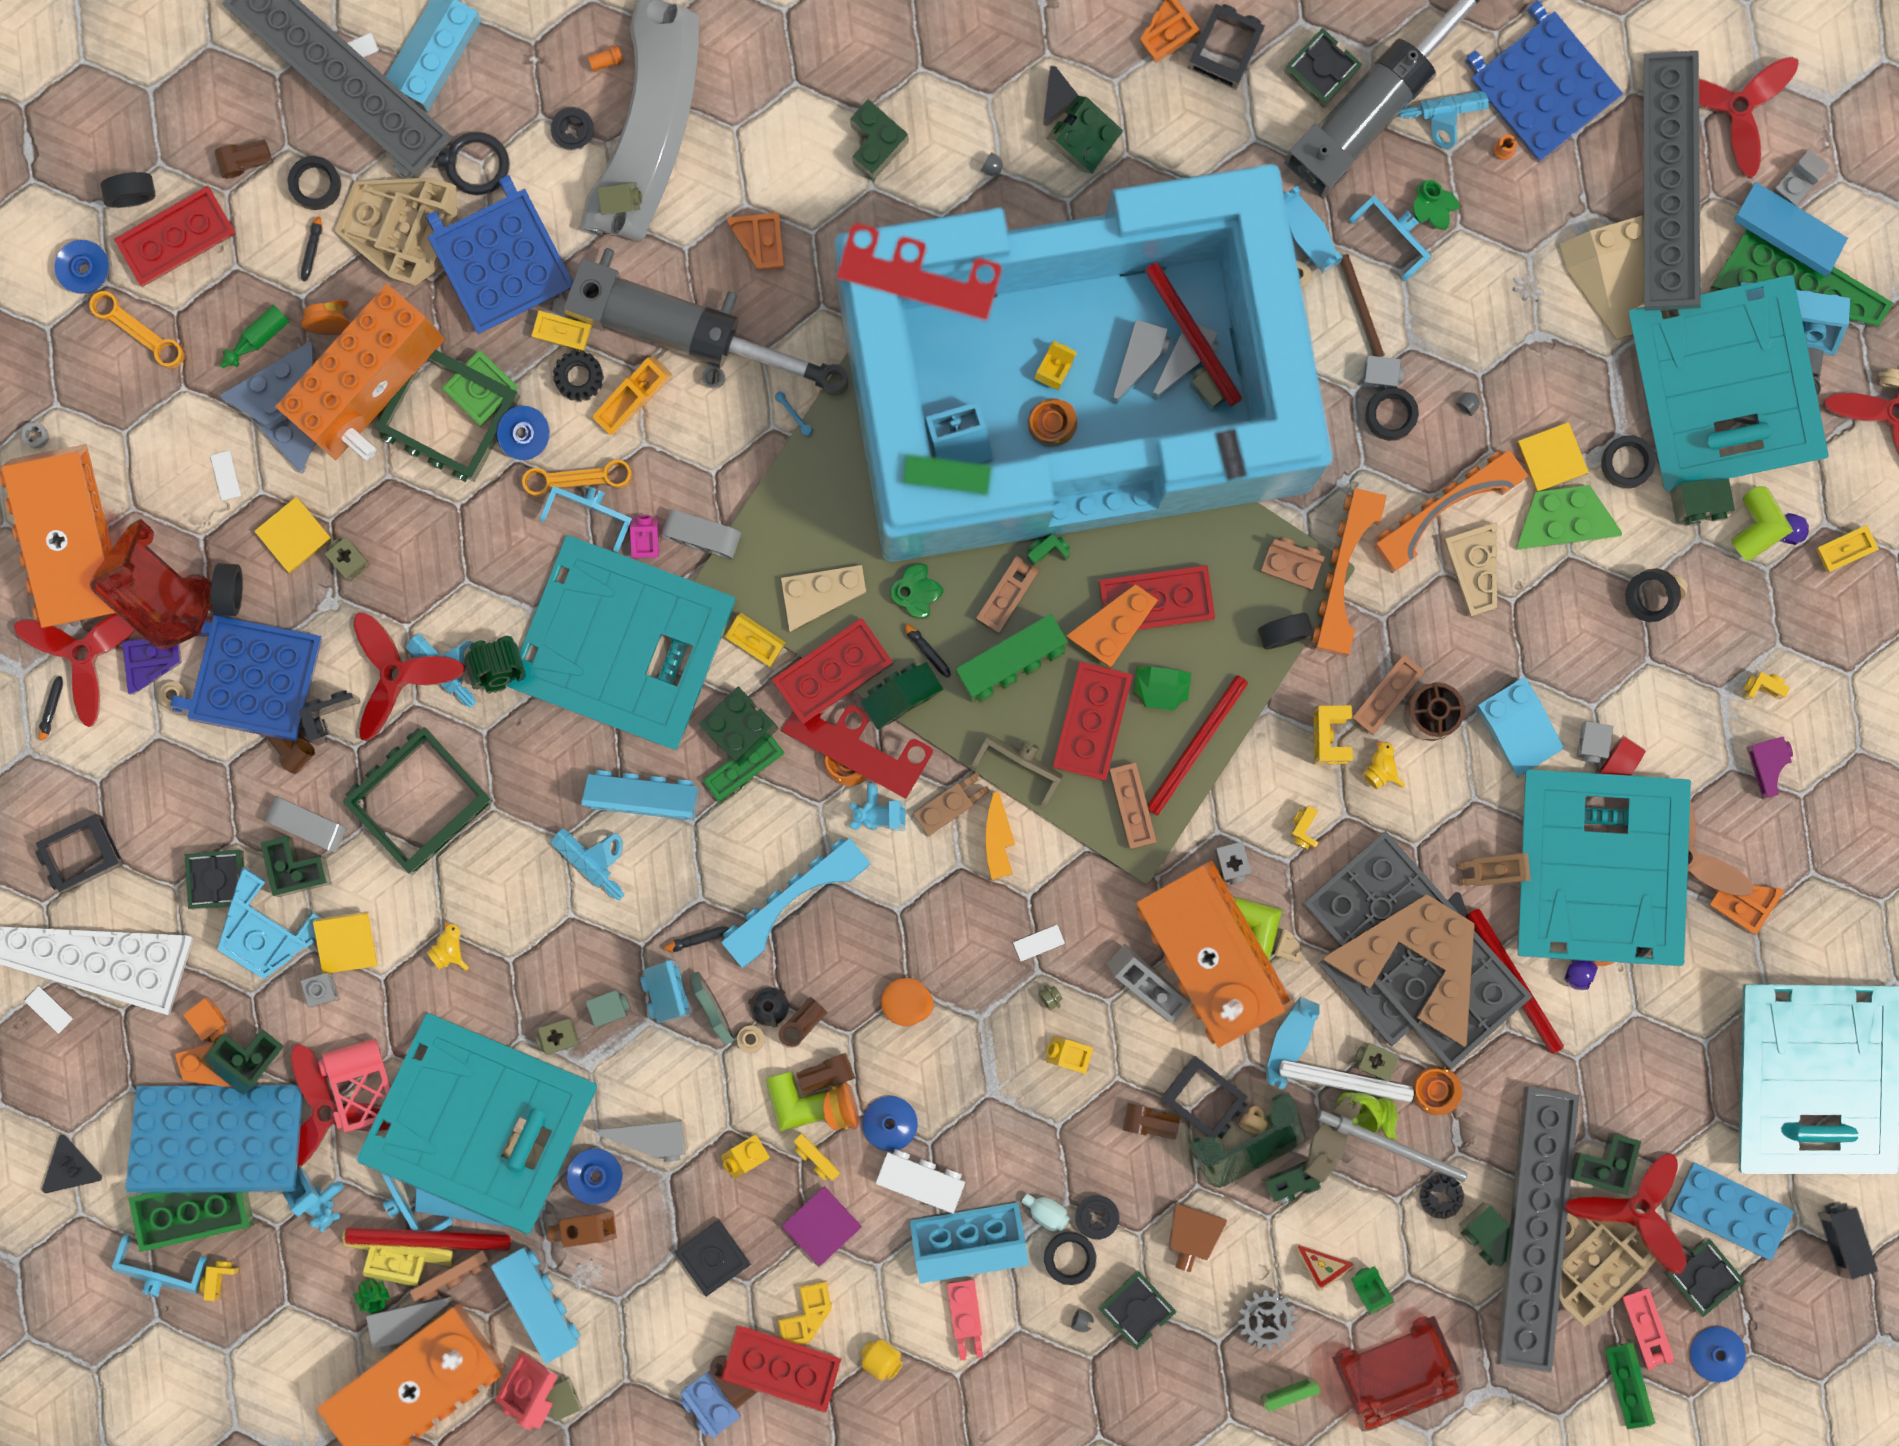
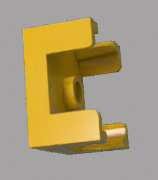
M1352 705L1318 706L1313 710L1314 765H1347L1348 762L1353 761L1352 747H1330V744L1334 742L1333 727H1330V724H1344L1347 719H1351Z

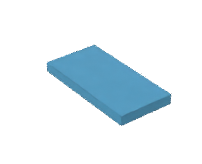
M1757 182L1751 187L1733 220L1825 277L1833 269L1848 240V237Z

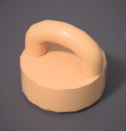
M1251 1106L1248 1113L1242 1114L1239 1122L1241 1129L1254 1135H1263L1268 1125L1265 1121L1263 1110L1258 1106Z

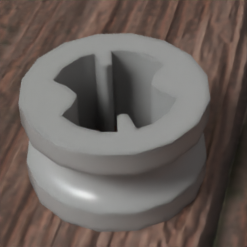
M29 423L22 430L23 442L34 449L41 448L47 444L49 433L41 424ZM39 429L38 432L42 434L41 438H36L35 442H31L33 439L29 437V434Z

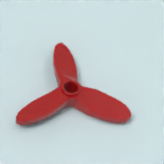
M1785 57L1767 66L1747 84L1742 92L1734 93L1717 84L1699 79V107L1725 113L1731 119L1730 139L1733 154L1738 168L1747 178L1751 179L1757 174L1761 162L1759 130L1752 111L1770 101L1788 85L1797 72L1799 66L1797 58ZM1742 101L1747 106V110L1737 112L1732 104Z
M1899 391L1892 400L1856 393L1835 394L1825 399L1823 405L1833 414L1851 420L1885 422L1889 425L1893 443L1899 455V419L1892 414L1893 406L1899 408Z
M138 607L122 609L98 623L83 640H76L71 635L54 626L41 628L40 622L33 620L16 622L14 630L23 641L34 648L50 655L69 659L72 663V692L78 717L85 726L92 727L98 719L100 710V687L95 666L97 657L115 649L122 642L126 641L141 625L144 611ZM86 647L88 656L84 660L79 661L77 652L80 648Z
M357 613L354 618V628L359 643L369 660L380 670L379 682L365 707L359 728L361 740L369 741L380 732L391 714L402 687L407 684L429 686L454 681L465 673V665L456 659L439 656L418 657L401 662L397 647L386 629L373 616L366 613ZM398 668L399 675L393 680L392 673Z
M297 1044L292 1050V1067L301 1093L313 1108L312 1116L300 1128L297 1167L299 1165L302 1167L316 1152L329 1127L336 1125L334 1114L329 1121L322 1119L320 1115L322 1107L325 1105L330 1106L333 1113L338 1112L336 1101L332 1097L327 1076H322L319 1060L309 1048ZM348 1103L343 1104L344 1109ZM357 1103L366 1109L370 1105L368 1103ZM351 1105L346 1114L348 1124L360 1122L365 1112ZM374 1105L371 1111L378 1114L381 1106ZM369 1114L366 1120L374 1118V1116ZM385 1121L382 1122L378 1131L389 1130L391 1124ZM372 1125L358 1130L370 1131Z
M1674 1154L1662 1155L1651 1165L1641 1181L1637 1195L1632 1198L1582 1197L1572 1199L1565 1204L1564 1210L1578 1218L1593 1221L1630 1223L1636 1227L1643 1244L1651 1255L1665 1269L1675 1274L1683 1272L1686 1265L1683 1248L1669 1224L1655 1211L1664 1201L1673 1185L1678 1169L1677 1158ZM1635 1209L1642 1210L1644 1213L1637 1212Z

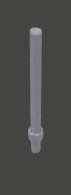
M1320 1110L1317 1114L1316 1119L1334 1127L1335 1131L1341 1134H1351L1461 1182H1464L1467 1178L1466 1171L1353 1124V1121L1344 1116L1337 1117L1323 1110Z

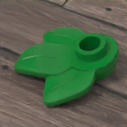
M1435 180L1422 181L1416 188L1417 198L1412 206L1416 220L1419 223H1424L1428 220L1435 228L1447 230L1450 224L1449 211H1456L1460 208L1457 198L1450 191L1443 190L1441 185Z
M916 564L907 568L903 573L902 579L894 582L890 588L892 601L898 606L905 607L907 612L915 618H928L930 616L928 604L938 600L944 592V589L938 582L927 579L928 568L925 564ZM901 588L907 589V597H903L901 595Z

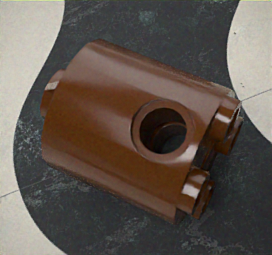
M1434 682L1424 685L1408 698L1404 706L1403 717L1406 727L1412 736L1425 741H1436L1447 737L1460 727L1465 715V705L1462 696L1455 688L1446 683ZM1431 711H1441V714L1433 715Z

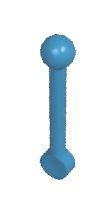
M777 392L775 394L776 401L781 402L801 427L802 434L806 437L811 436L813 433L811 426L806 425L785 399V394Z

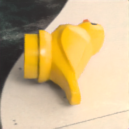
M1378 741L1377 752L1371 758V765L1367 766L1366 771L1362 774L1364 779L1376 790L1381 786H1385L1387 782H1393L1403 788L1406 784L1398 777L1394 761V747L1388 742Z
M445 922L444 932L437 938V945L431 946L432 949L426 953L438 970L443 967L446 968L449 963L459 965L467 971L469 966L461 957L460 928L456 924Z

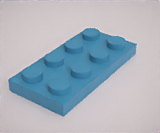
M1692 1162L1669 1211L1772 1261L1794 1214V1210L1695 1162Z

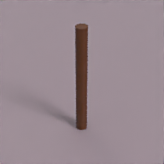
M1349 254L1342 255L1343 258L1340 264L1373 356L1383 357L1385 355Z

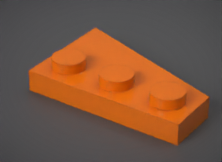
M1135 584L1066 635V638L1111 668L1158 600Z

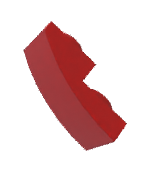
M1623 735L1609 752L1608 760L1597 774L1631 776L1646 750Z

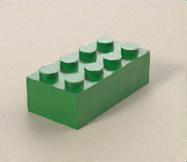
M1051 613L956 668L955 674L971 702L978 700L981 703L994 695L993 690L997 687L1002 686L1005 689L1016 683L1017 676L1023 672L1028 676L1040 669L1042 661L1049 658L1050 662L1063 656L1068 641Z
M160 1192L128 1197L139 1252L255 1226L248 1192Z

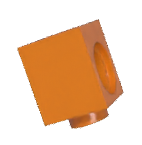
M204 998L183 1014L202 1041H209L210 1039L212 1042L216 1041L223 1033H226L224 1029L230 1025L211 998Z

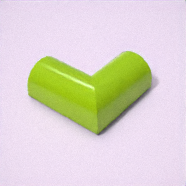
M1765 486L1755 487L1744 495L1742 501L1755 523L1731 539L1736 550L1748 562L1794 531L1769 488Z
M1234 897L1270 961L1283 909Z
M792 1071L765 1078L779 1132L825 1120L823 1102L827 1094L826 1091L799 1098Z

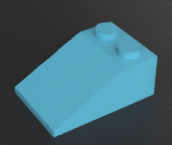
M1525 677L1474 707L1517 777L1564 749L1539 698Z
M665 961L643 970L645 976H641L640 979L644 993L649 992L652 1001L647 1003L651 1019L656 1018L657 1023H662L691 1015L677 961Z

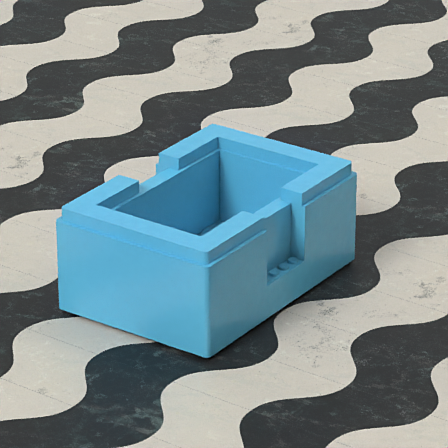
M1270 164L1114 189L1111 192L1105 215L1007 231L1004 211L1001 208L876 228L879 231V238L873 257L892 262L899 238L909 237L922 241L926 245V252L920 269L926 272L967 283L973 262L977 258L999 263L1002 271L995 292L997 296H994L987 321L836 278L849 232L841 233L835 239V282L883 558L887 562H897L1048 537L1051 534L1060 535L1307 494L1332 461V452L1280 171L1275 165ZM860 230L854 235V243L860 248H866L872 242V236L866 230ZM905 244L901 248V256L906 261H914L919 256V249L914 244ZM1157 262L1161 268H1164L1162 269L1194 321L1218 333L1214 340L1219 342L1215 354L1242 396V400L1238 404L1229 406L1225 400L1210 412L1190 387L1194 380L1192 375L1202 368L1203 364L1157 400L1151 398L1182 330L1145 273L1149 265ZM982 265L976 271L977 279L983 283L992 281L995 275L993 268L989 265ZM1139 320L1168 329L1165 337L1170 338L1166 354L1160 353L1158 361L1117 404L1111 403L1135 321ZM1052 341L1066 345L1077 352L1059 391L1034 379ZM1050 398L1064 400L1071 404L1077 417L1078 424L1075 434L1068 442L1059 446L1042 445L1034 440L1028 431L1027 420L1030 411L1041 401ZM979 402L993 454V460L980 463V465L992 466L988 496L904 485L903 477L906 455L935 458L925 426V417ZM1236 428L1247 477L1227 481L1215 433Z

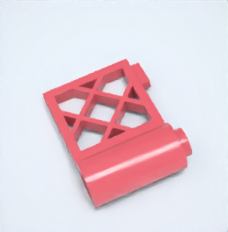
M370 1039L322 1054L323 1060L318 1062L322 1076L328 1075L338 1108V1112L333 1113L338 1130L343 1128L344 1132L348 1133L373 1125L378 1114L372 1112L371 1109L378 1097L385 1100L386 1096L380 1094L383 1088H385L386 1095L390 1090L377 1039ZM380 1072L382 1083L377 1092L363 1085L368 1075ZM362 1077L360 1083L357 1082L356 1080H354V1079H357V1078ZM349 1081L357 1085L350 1100L340 1095L337 1084ZM361 1088L375 1095L367 1109L354 1102ZM342 1100L348 1103L345 1109ZM351 1105L365 1112L360 1122L348 1124L346 1114ZM369 1114L374 1116V1118L366 1120Z

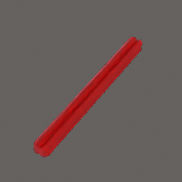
M1157 262L1149 265L1145 273L1229 406L1238 404L1242 400L1241 394Z
M1235 676L1147 805L1149 812L1157 816L1163 810L1248 685V682L1243 677Z
M1477 908L1469 912L1467 918L1474 923L1476 933L1533 996L1482 911ZM1533 996L1522 1008L1549 1052L1555 1054L1562 1050L1564 1045Z
M346 1228L344 1233V1241L350 1245L508 1251L511 1246V1238L506 1234Z

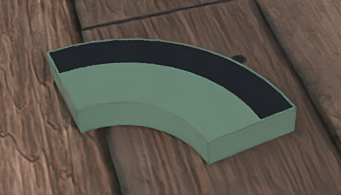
M698 971L690 976L694 994L701 1003L712 1029L721 1041L727 1045L734 1041L730 1026L713 992Z

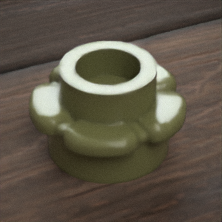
M1045 985L1044 989L1038 992L1041 1000L1050 1011L1055 1007L1058 1009L1061 1007L1059 1001L1063 1000L1055 986L1050 988L1048 985Z

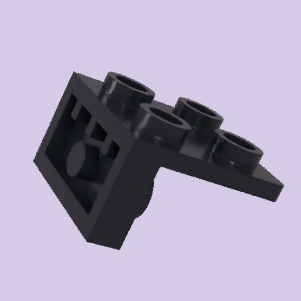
M347 690L332 694V699L321 702L320 699L305 703V708L300 709L299 713L308 741L317 746L327 743L326 735L330 734L325 719H321L320 716L361 703L358 696L353 693H347Z

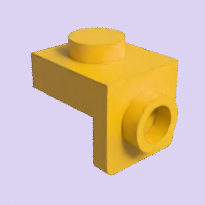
M1052 341L1034 379L1059 391L1077 352L1066 345Z
M1760 672L1755 674V676L1751 675L1743 687L1746 693L1743 698L1747 700L1753 699L1758 689H1761L1777 699H1782L1786 697L1791 687L1785 685V680L1778 675L1771 673L1769 676Z
M1310 805L1305 810L1301 808L1298 810L1292 821L1296 825L1290 834L1295 838L1293 842L1305 850H1308L1309 847L1314 849L1318 845L1317 841L1305 835L1318 813V810Z
M756 1134L721 1155L724 1169L727 1173L731 1174L733 1179L738 1178L770 1158Z
M215 1261V1265L207 1266L206 1277H202L200 1283V1293L204 1294L203 1300H219L222 1274L239 1273V1267H232V1262Z

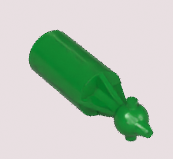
M272 304L241 332L242 334L234 350H223L224 355L220 367L222 369L228 366L238 367L240 365L239 356L258 351L290 321Z

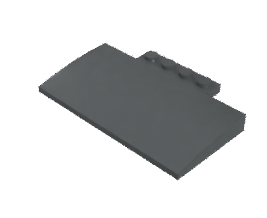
M1384 831L1302 903V906L1338 945L1331 952L1425 895L1431 896L1457 912L1387 831ZM1474 931L1467 1045L1462 1047L1416 1018L1444 970L1400 943H1397L1370 989L1323 960L1318 963L1390 1047L1412 1029L1447 1070L1454 1068L1533 997Z

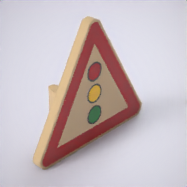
M1297 1245L1295 1249L1318 1291H1323L1353 1270L1355 1266L1353 1262L1302 1245Z

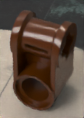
M719 1355L711 1362L710 1374L735 1409H738L754 1396L757 1391L720 1380L722 1373H716L717 1364L724 1365L727 1356Z

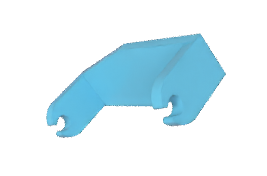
M1296 186L1290 192L1284 193L1290 231L1297 245L1319 270L1324 273L1338 265L1343 256L1341 253L1336 252L1324 222L1300 196L1301 190Z
M1373 195L1348 221L1354 224L1374 204L1380 209L1391 223L1423 255L1402 276V279L1407 281L1433 256L1410 232L1413 227L1419 224L1416 218L1413 217L1408 222L1413 215L1407 210L1398 219L1376 195Z
M553 486L539 521H545L555 495L622 522V528L612 550L618 553L632 518L600 505L605 496V493L600 490L596 497H594L596 489L589 487L586 497L583 498Z
M1300 996L1276 1030L1266 1067V1081L1270 1085L1274 1086V1084H1277L1279 1089L1286 1087L1287 1078L1281 1077L1279 1074L1280 1064L1284 1060L1296 1063L1308 1047L1315 1020L1320 1015L1318 1003Z
M381 1173L393 1195V1198L383 1202L385 1210L389 1209L388 1215L392 1218L394 1215L402 1212L412 1230L422 1231L394 1178ZM450 1217L424 1231L439 1232L451 1225L453 1221Z
M123 1235L112 1265L115 1273L145 1281L141 1292L148 1296L152 1294V1297H159L161 1286L197 1295L207 1266V1256L201 1255L192 1282L188 1283L155 1272L123 1265L131 1241L130 1235Z

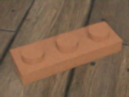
M1403 654L1351 719L1373 736L1425 671Z
M1132 763L1109 769L1129 849L1157 843L1137 764Z
M487 1250L474 1255L411 1290L410 1294L413 1300L417 1301L422 1298L423 1302H426L439 1295L437 1292L438 1288L446 1285L450 1289L462 1282L461 1276L471 1271L472 1275H475L486 1269L485 1262L491 1260Z

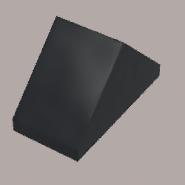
M1051 65L1043 125H1049L1063 115L1078 95L1058 68Z

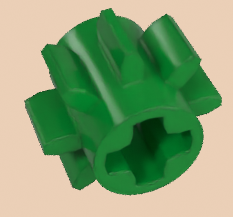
M368 1279L358 1285L359 1292L353 1293V1296L361 1312L365 1310L368 1313L374 1314L385 1308V1301L389 1300L390 1296L383 1281L378 1283L374 1279Z

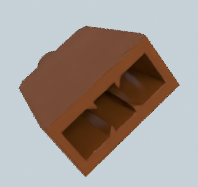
M1175 1203L1169 1248L1180 1252L1175 1268L1191 1273L1196 1257L1208 1260L1227 1220Z
M614 1211L560 1219V1225L548 1226L547 1230L550 1243L562 1241L563 1247L603 1243L617 1238Z

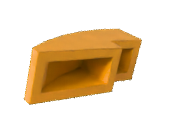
M655 356L647 357L639 368L621 383L595 412L592 418L612 436L665 385L673 374Z
M999 791L993 793L986 824L985 847L991 881L1013 874L1005 848L1015 845V841Z

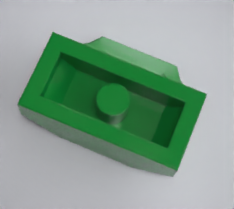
M1137 666L1133 694L1141 698L1145 707L1175 711L1181 702L1188 701L1192 673L1160 667Z

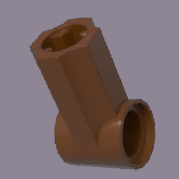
M265 139L241 146L226 145L214 150L220 176L223 179L234 178L245 173V170L272 163L271 153Z
M265 736L280 754V764L290 773L297 774L315 755L314 747L303 738L298 737L296 742Z
M809 997L780 1028L779 1040L781 1044L787 1048H794L800 1045L803 1039L828 1012L812 997ZM787 1028H795L799 1032V1038L797 1041L789 1043L783 1038V1032Z
M846 1053L824 1060L820 1065L796 1073L804 1095L855 1079Z
M1128 1103L1122 1130L1146 1136L1151 1134L1176 1140L1180 1116L1152 1111V1108Z

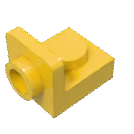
M1053 1036L1052 1041L1047 1047L1046 1062L1086 1074L1093 1047Z

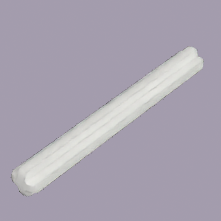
M1284 1060L1279 1068L1281 1077L1409 1103L1414 1095L1412 1086Z

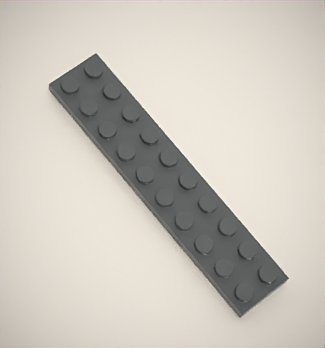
M225 0L223 2L226 9L415 178L453 139L446 130L301 1Z
M1698 50L1644 54L1645 311L1701 308Z
M1530 1086L1524 1087L1496 1357L1497 1365L1552 1372L1568 1216L1564 1207L1569 1201L1579 1095Z

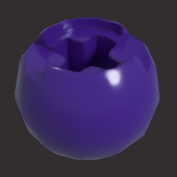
M1785 514L1794 531L1780 541L1792 545L1805 541L1809 533L1807 520L1796 514Z
M1572 960L1564 980L1568 986L1575 990H1588L1595 978L1598 967L1594 961Z

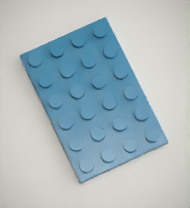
M253 1085L244 1095L234 1088L223 1086H137L125 1186L127 1193L295 1191L303 1094L299 1086Z

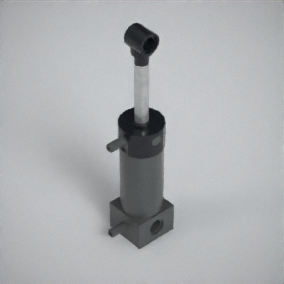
M1458 0L1415 47L1403 39H1396L1391 47L1378 58L1374 66L1319 125L1314 123L1289 150L1284 164L1325 199L1350 172L1354 161L1409 102L1414 100L1424 87L1436 77V71L1427 57L1480 0Z
M609 248L604 249L599 264L583 258L581 260L564 306L568 319L590 324L592 328L603 332L608 327L688 355L689 358L718 368H722L727 356L732 352L815 381V386L824 389L830 395H840L848 387L847 372L840 365L822 363L821 366L736 337L738 317L731 315L737 299V294L734 292H727L721 310L710 306L703 307L621 278L618 270L609 268L615 253ZM599 292L595 298H588L591 293ZM831 374H838L842 377V381L837 386H831L828 384L827 378Z

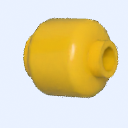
M879 1339L874 1343L869 1341L860 1353L863 1356L862 1368L879 1381L894 1378L903 1364L900 1351L884 1339Z

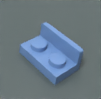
M710 1371L680 1392L683 1396L680 1399L682 1405L688 1413L693 1411L699 1420L696 1424L705 1436L710 1434L714 1438L741 1417L740 1413L732 1406L721 1391V1388L714 1381Z

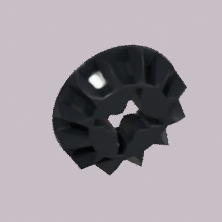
M568 107L562 109L554 116L551 122V135L560 147L572 151L582 149L587 143L591 142L594 125L587 112L577 107ZM567 120H570L574 126H580L577 129L578 138L575 139L571 133H565L569 129Z
M1444 1174L1434 1175L1427 1179L1421 1187L1420 1203L1423 1209L1432 1217L1438 1219L1452 1217L1463 1206V1189L1461 1184L1452 1177ZM1447 1185L1446 1195L1453 1201H1443L1437 1208L1438 1198L1431 1192H1442Z
M1092 1195L1082 1200L1078 1205L1075 1213V1222L1083 1235L1090 1239L1100 1240L1109 1237L1116 1230L1119 1224V1211L1114 1202L1102 1195ZM1089 1208L1096 1212L1107 1209L1102 1216L1106 1224L1105 1227L1098 1222L1087 1225L1092 1219Z

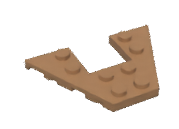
M1429 895L1421 897L1322 958L1324 962L1370 989L1397 943H1400L1444 970L1416 1018L1462 1047L1467 1045L1474 923Z

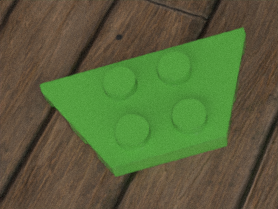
M1590 485L1535 492L1516 548L1517 550L1615 538L1621 537L1622 531Z

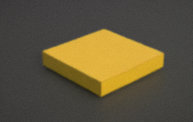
M1569 422L1517 442L1536 492L1589 473Z
M297 496L254 531L290 574L332 540Z
M369 911L313 920L323 974L378 965Z

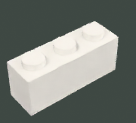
M897 1149L894 1150V1153H887L876 1184L954 1214L965 1185V1181L961 1180L962 1174L949 1169L942 1173L935 1170L936 1164L923 1159L916 1163L909 1160L910 1154Z

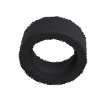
M318 156L304 157L297 161L290 169L287 179L289 191L296 202L304 208L311 210L326 209L334 204L340 195L342 187L340 175L333 164L325 158ZM316 167L327 172L331 184L324 196L312 199L306 197L300 191L299 179L304 171Z
M144 172L115 175L103 180L100 184L103 201L107 207L125 208L148 203L156 197L153 178L150 174Z
M1397 387L1384 388L1377 392L1369 401L1365 412L1366 423L1370 431L1378 438L1387 441L1399 440L1407 436L1415 427L1419 416L1418 405L1414 397L1406 390ZM1390 398L1400 400L1408 410L1406 423L1395 430L1384 428L1376 418L1378 405Z
M1634 435L1615 439L1604 450L1601 459L1602 471L1606 479L1614 486L1623 489L1635 488L1646 482L1653 474L1656 465L1655 453L1651 445L1643 438ZM1625 446L1638 449L1644 457L1643 470L1633 478L1620 476L1613 467L1612 459L1615 452Z
M217 563L211 582V607L213 614L237 616L241 607L243 593L241 566L238 564Z
M1658 568L1647 569L1634 576L1628 583L1625 592L1626 605L1630 612L1639 620L1658 622L1673 614L1678 608L1681 600L1680 586L1676 578L1668 571ZM1654 579L1659 581L1667 591V604L1659 611L1648 610L1639 599V587L1647 580Z
M1307 613L1290 615L1258 628L1263 648L1266 650L1300 641L1314 633Z
M1064 1232L1056 1235L1049 1241L1045 1249L1044 1263L1047 1272L1055 1281L1063 1285L1083 1283L1092 1275L1096 1267L1097 1255L1094 1246L1085 1236L1077 1232ZM1066 1242H1075L1081 1245L1087 1256L1084 1268L1074 1275H1066L1060 1272L1054 1263L1055 1251L1061 1244Z

